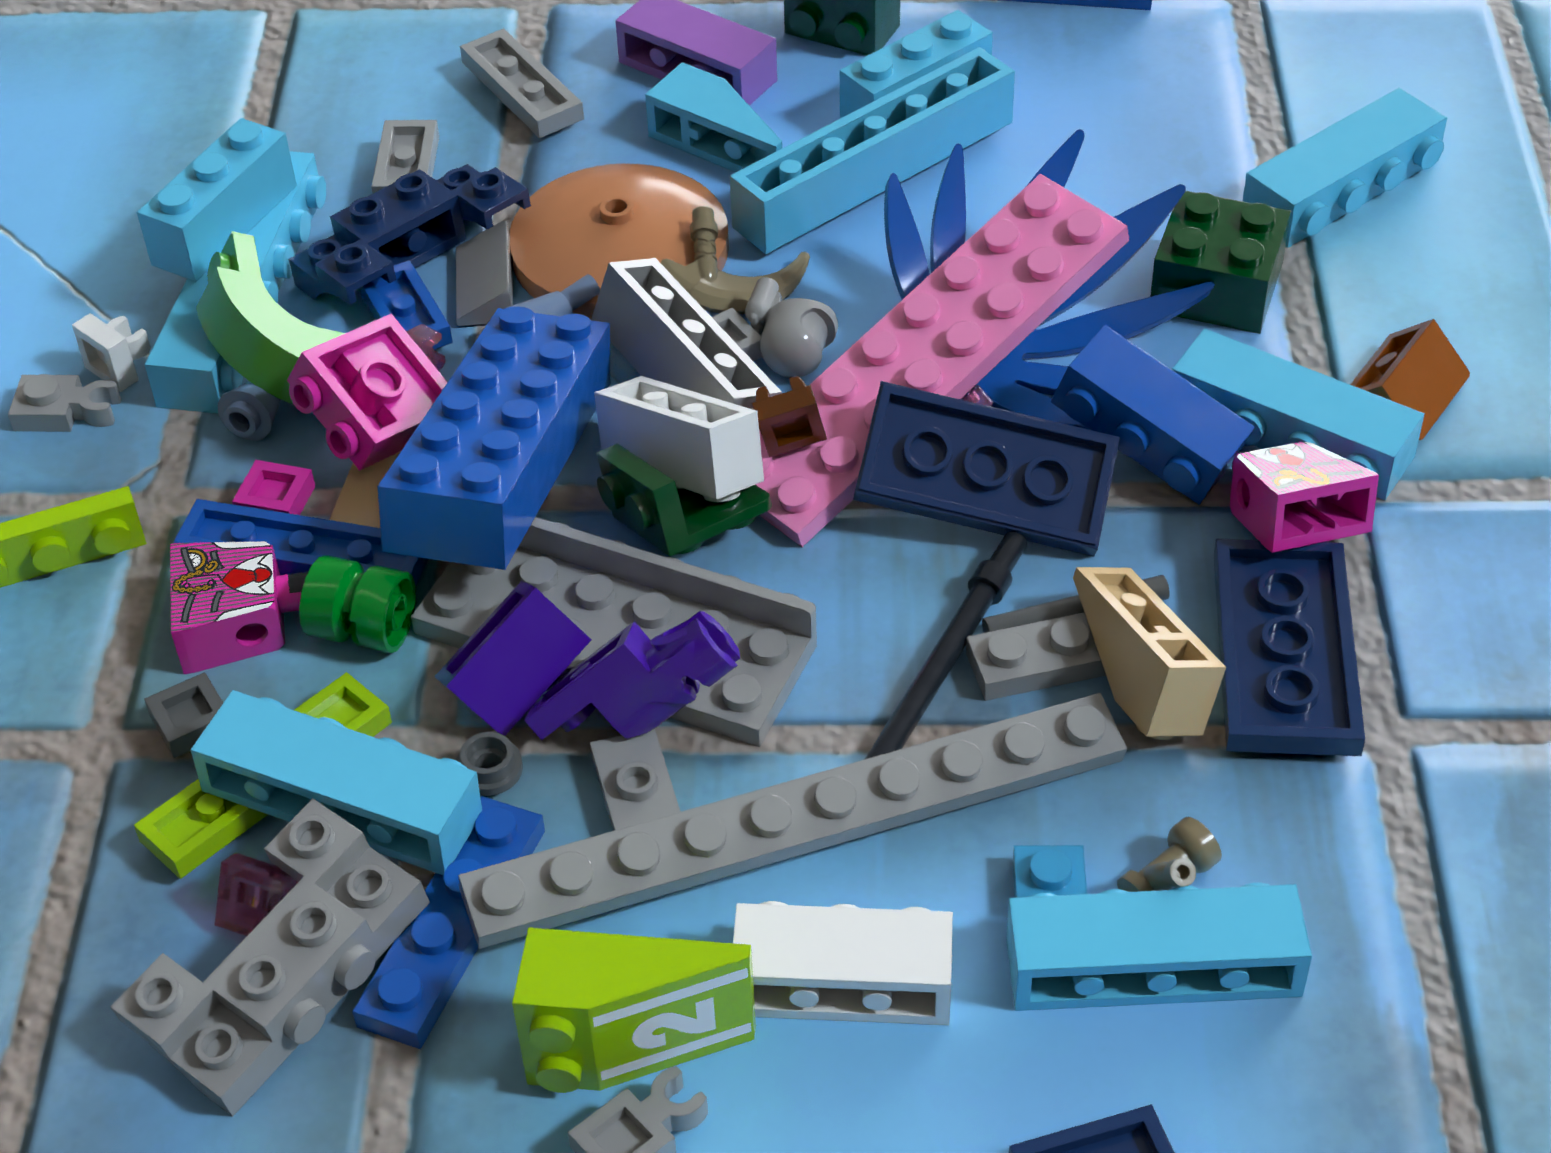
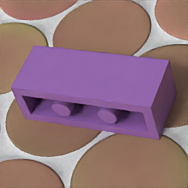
M639 0L615 20L619 63L661 80L683 62L724 78L749 106L777 81L776 38L678 0Z

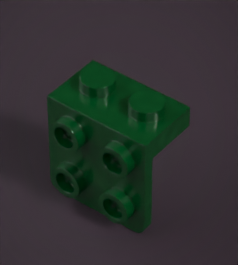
M619 444L612 445L596 453L602 476L597 478V487L605 505L612 511L613 517L668 556L692 552L698 549L703 541L728 529L733 530L746 527L755 520L756 516L772 508L769 493L757 485L740 490V496L733 500L711 502L705 500L703 495L684 488H676L673 479Z

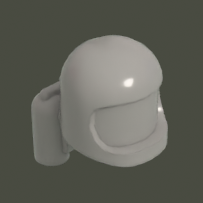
M762 277L757 280L745 308V315L751 322L752 328L761 336L760 353L771 370L781 376L788 378L806 376L819 366L823 349L835 339L838 331L836 314L829 306L815 300L804 298L782 300L781 293L778 292V283L771 278Z

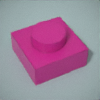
M255 460L232 500V504L300 515L315 488L312 469Z

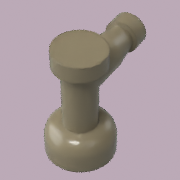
M1184 817L1168 833L1167 841L1169 848L1139 872L1134 870L1126 872L1117 880V887L1127 892L1171 890L1173 888L1189 886L1194 882L1196 873L1208 871L1221 860L1220 846L1206 826L1192 817Z

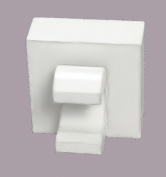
M91 313L72 324L86 369L102 380L116 382L120 392L138 381L133 360L145 356L151 349L147 333L144 329L141 328L132 334L126 317L114 318L106 324Z

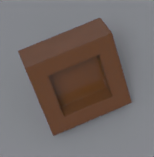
M798 376L789 378L791 391L770 397L766 386L760 387L756 391V402H753L752 406L753 410L758 412L759 429L769 457L827 440L811 385H806Z

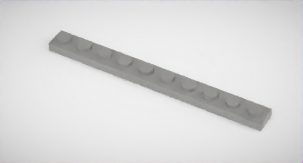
M1097 693L458 875L459 889L478 948L481 949L526 936L528 927L550 929L1118 763L1123 760L1127 747L1101 693Z

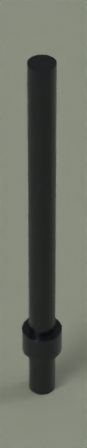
M1014 531L1007 532L991 558L980 562L968 581L969 593L865 759L900 750L904 747L965 648L967 636L973 635L989 607L998 604L1012 584L1011 572L1027 547V541L1020 533Z

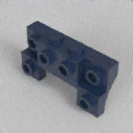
M466 164L460 168L448 171L438 180H435L420 169L413 173L405 174L399 177L396 182L368 197L355 200L349 207L330 216L334 235L314 242L308 249L288 259L295 286L313 300L321 296L322 293H329L351 305L357 301L356 289L378 277L383 278L388 283L395 281L396 275L393 265L410 260L414 268L467 240L463 219L475 222L488 230L494 226L492 215L514 203L523 209L530 207L528 188L496 167L480 173Z

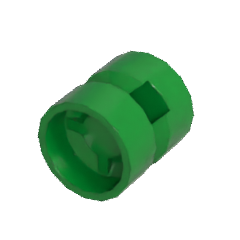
M328 555L318 557L305 578L301 592L299 616L302 630L308 636L339 643L347 641L352 635L353 643L358 647L387 653L396 652L404 643L412 623L411 616L414 613L416 602L414 578L406 571L375 565L369 567L365 572L363 566L357 561Z

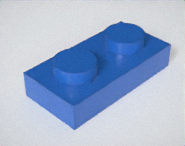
M410 260L393 265L396 275L395 281L388 283L383 278L378 277L359 288L360 294L375 320L392 313L423 353L453 343L449 323Z

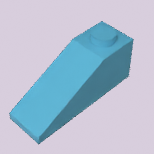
M682 62L645 94L648 137L733 172H737L782 149V140L724 78Z

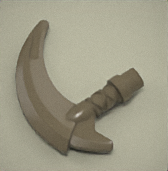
M700 206L692 211V223L690 225V237L694 241V253L696 254L695 261L687 266H683L672 260L663 259L661 264L704 310L722 313L733 308L740 315L745 314L746 305L756 282L762 277L775 280L779 285L778 292L781 293L782 300L786 299L800 283L807 269L810 255L807 252H801L785 268L763 276L746 277L723 272L717 268V257L715 256L716 244L714 242L718 238V225L714 221V210L707 206Z

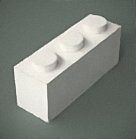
M639 376L594 392L601 450L619 444L673 479L676 488H684L703 495L705 500L711 502L733 500L740 496V490L764 481L758 412L756 410L644 376Z
M767 901L760 904L737 903L733 943L751 945L755 1017L949 1025L953 912L931 911L923 907H908L897 910L859 908L850 904L822 907L788 905L778 901Z

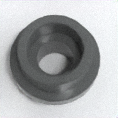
M482 732L470 737L462 745L456 761L468 769L477 772L479 791L482 796L497 795L509 790L518 782L523 771L522 757L518 748L506 736L496 732Z

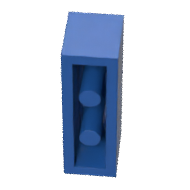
M1106 325L1099 330L1068 366L1050 401L1067 413L1073 420L1080 422L1088 429L1120 437L1118 450L1122 454L1141 464L1167 482L1170 487L1181 492L1198 505L1202 503L1230 467L1235 455L1242 449L1255 426Z

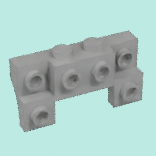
M313 798L264 848L271 863L283 870L298 883L204 982L200 981L162 953L110 1006L121 1022L148 1042L202 1094L232 1117L299 1044L308 1042L318 1033L325 1021L326 1015L349 990L359 987L366 981L378 958L430 903L420 880L369 847L361 830Z

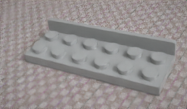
M537 517L534 518L506 570L450 562L411 616L414 634L460 649L521 581H524L536 587L592 639L556 679L558 681L634 621L651 640L655 636L687 621L697 612L703 611L720 623L735 642L740 652V659L735 662L738 666L710 687L699 682L700 688L696 694V699L670 718L758 747L764 741L817 647L816 606L810 601L800 599L793 594L781 593L751 584L731 575H722L696 567L676 558L664 557L631 547L618 540H609L576 530L563 523H554Z

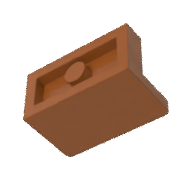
M1431 319L1389 334L1350 385L1425 413L1419 440H1422L1467 381L1470 372L1435 319Z

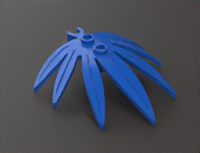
M1082 129L1076 130L1041 167L1029 183L1041 173L1062 187H1065L1084 141V131ZM959 143L954 146L949 157L935 202L930 237L931 273L965 243L966 192L963 147ZM892 173L885 186V238L892 275L899 295L903 300L930 273L921 238L897 175ZM1176 185L1115 216L1114 218L1127 225L1129 242L1040 325L1069 310L1115 275L1145 245L1166 220L1185 193V185ZM1206 282L1068 319L1039 330L1035 329L970 391L990 407L1088 429L1050 402L1052 398L1043 395H1054L1068 366L1027 362L1023 359L1050 358L1080 353L1104 325L1125 339L1132 338L1174 318L1206 298L1214 288V283Z

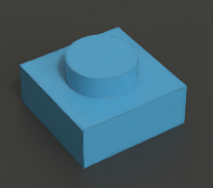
M1014 845V896L1028 897L1037 893H1052L1055 895L1087 894L1084 846Z

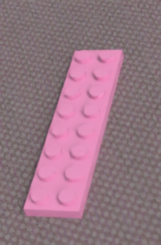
M1040 173L810 384L827 440L769 457L759 430L764 481L755 485L769 493L772 508L759 516L799 546L803 547L853 500L881 381L961 399L1129 242L1127 225Z

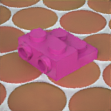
M392 313L303 351L287 379L290 384L289 394L295 407L305 414L313 412L326 429V441L332 453L340 459L350 458L359 471L402 451L448 383Z

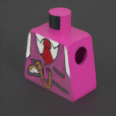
M1298 442L1266 449L1249 445L1239 450L1232 462L1231 513L1272 553L1372 532L1379 474L1309 442Z
M265 541L170 544L171 634L183 674L196 673L280 650L285 644L284 613L299 611L301 592L309 571L280 575L273 545Z

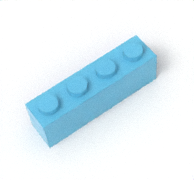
M1399 87L1248 171L1245 179L1243 202L1263 203L1270 207L1290 210L1291 215L1286 248H1289L1304 238L1319 233L1325 226L1347 213L1357 211L1363 204L1385 191L1393 190L1401 182L1421 170L1431 168L1439 161L1443 153V137L1448 117Z
M1206 328L1203 329L1172 368V371L1255 426L1245 442L1246 445H1254L1260 449H1266L1298 442L1313 443L1379 474L1376 497L1384 501L1415 458L1425 413Z
M232 690L191 748L203 792L289 822L313 798L361 830L369 847L378 853L444 875L447 867L456 859L475 827V820L482 812L477 772L468 769L460 762L449 758L437 759L408 749L396 740L385 737L378 739L348 729L331 718H315L288 709L280 702L267 697L256 698Z
M1255 882L1241 887L1199 889L1194 886H1185L1171 890L1140 892L1111 889L1098 894L1055 895L1052 893H1037L1028 897L1009 898L1006 942L1015 1011L1303 997L1312 953L1296 884L1269 885Z

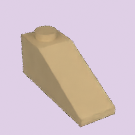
M1076 567L1073 580L1117 704L1146 737L1169 740L1174 736H1203L1226 666L1132 568Z

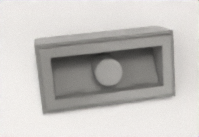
M508 221L499 222L492 228L481 232L456 247L457 326L487 324L498 308L504 309L513 305L512 261Z

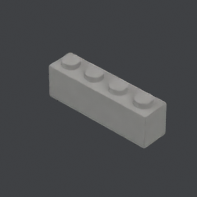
M656 258L608 263L591 320L610 323L611 344L619 350L641 376L753 409L752 403L756 402V391L760 387L766 386L770 397L782 394V391Z

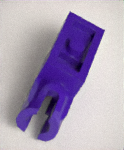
M703 611L697 612L687 621L655 636L651 640L634 621L550 686L531 707L524 721L543 740L560 726L566 733L572 731L597 708L624 738L629 739L646 734L657 728L684 706L692 703L699 692V682L710 687L738 665L735 662L740 659V652L731 636L720 623Z

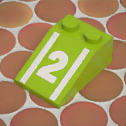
M528 927L512 1001L527 1085L541 1086L544 1089L558 1093H568L576 1089L600 1091L754 1040L756 1019L751 945Z

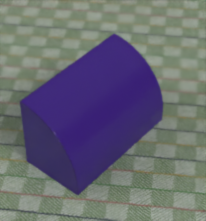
M521 581L434 677L492 729L506 736L592 639L536 587Z

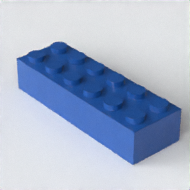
M520 306L505 309L498 308L377 486L382 552L506 570L596 411L594 392L608 388L611 384L610 323L592 321L587 316L581 314H566L563 316L534 313L529 308Z

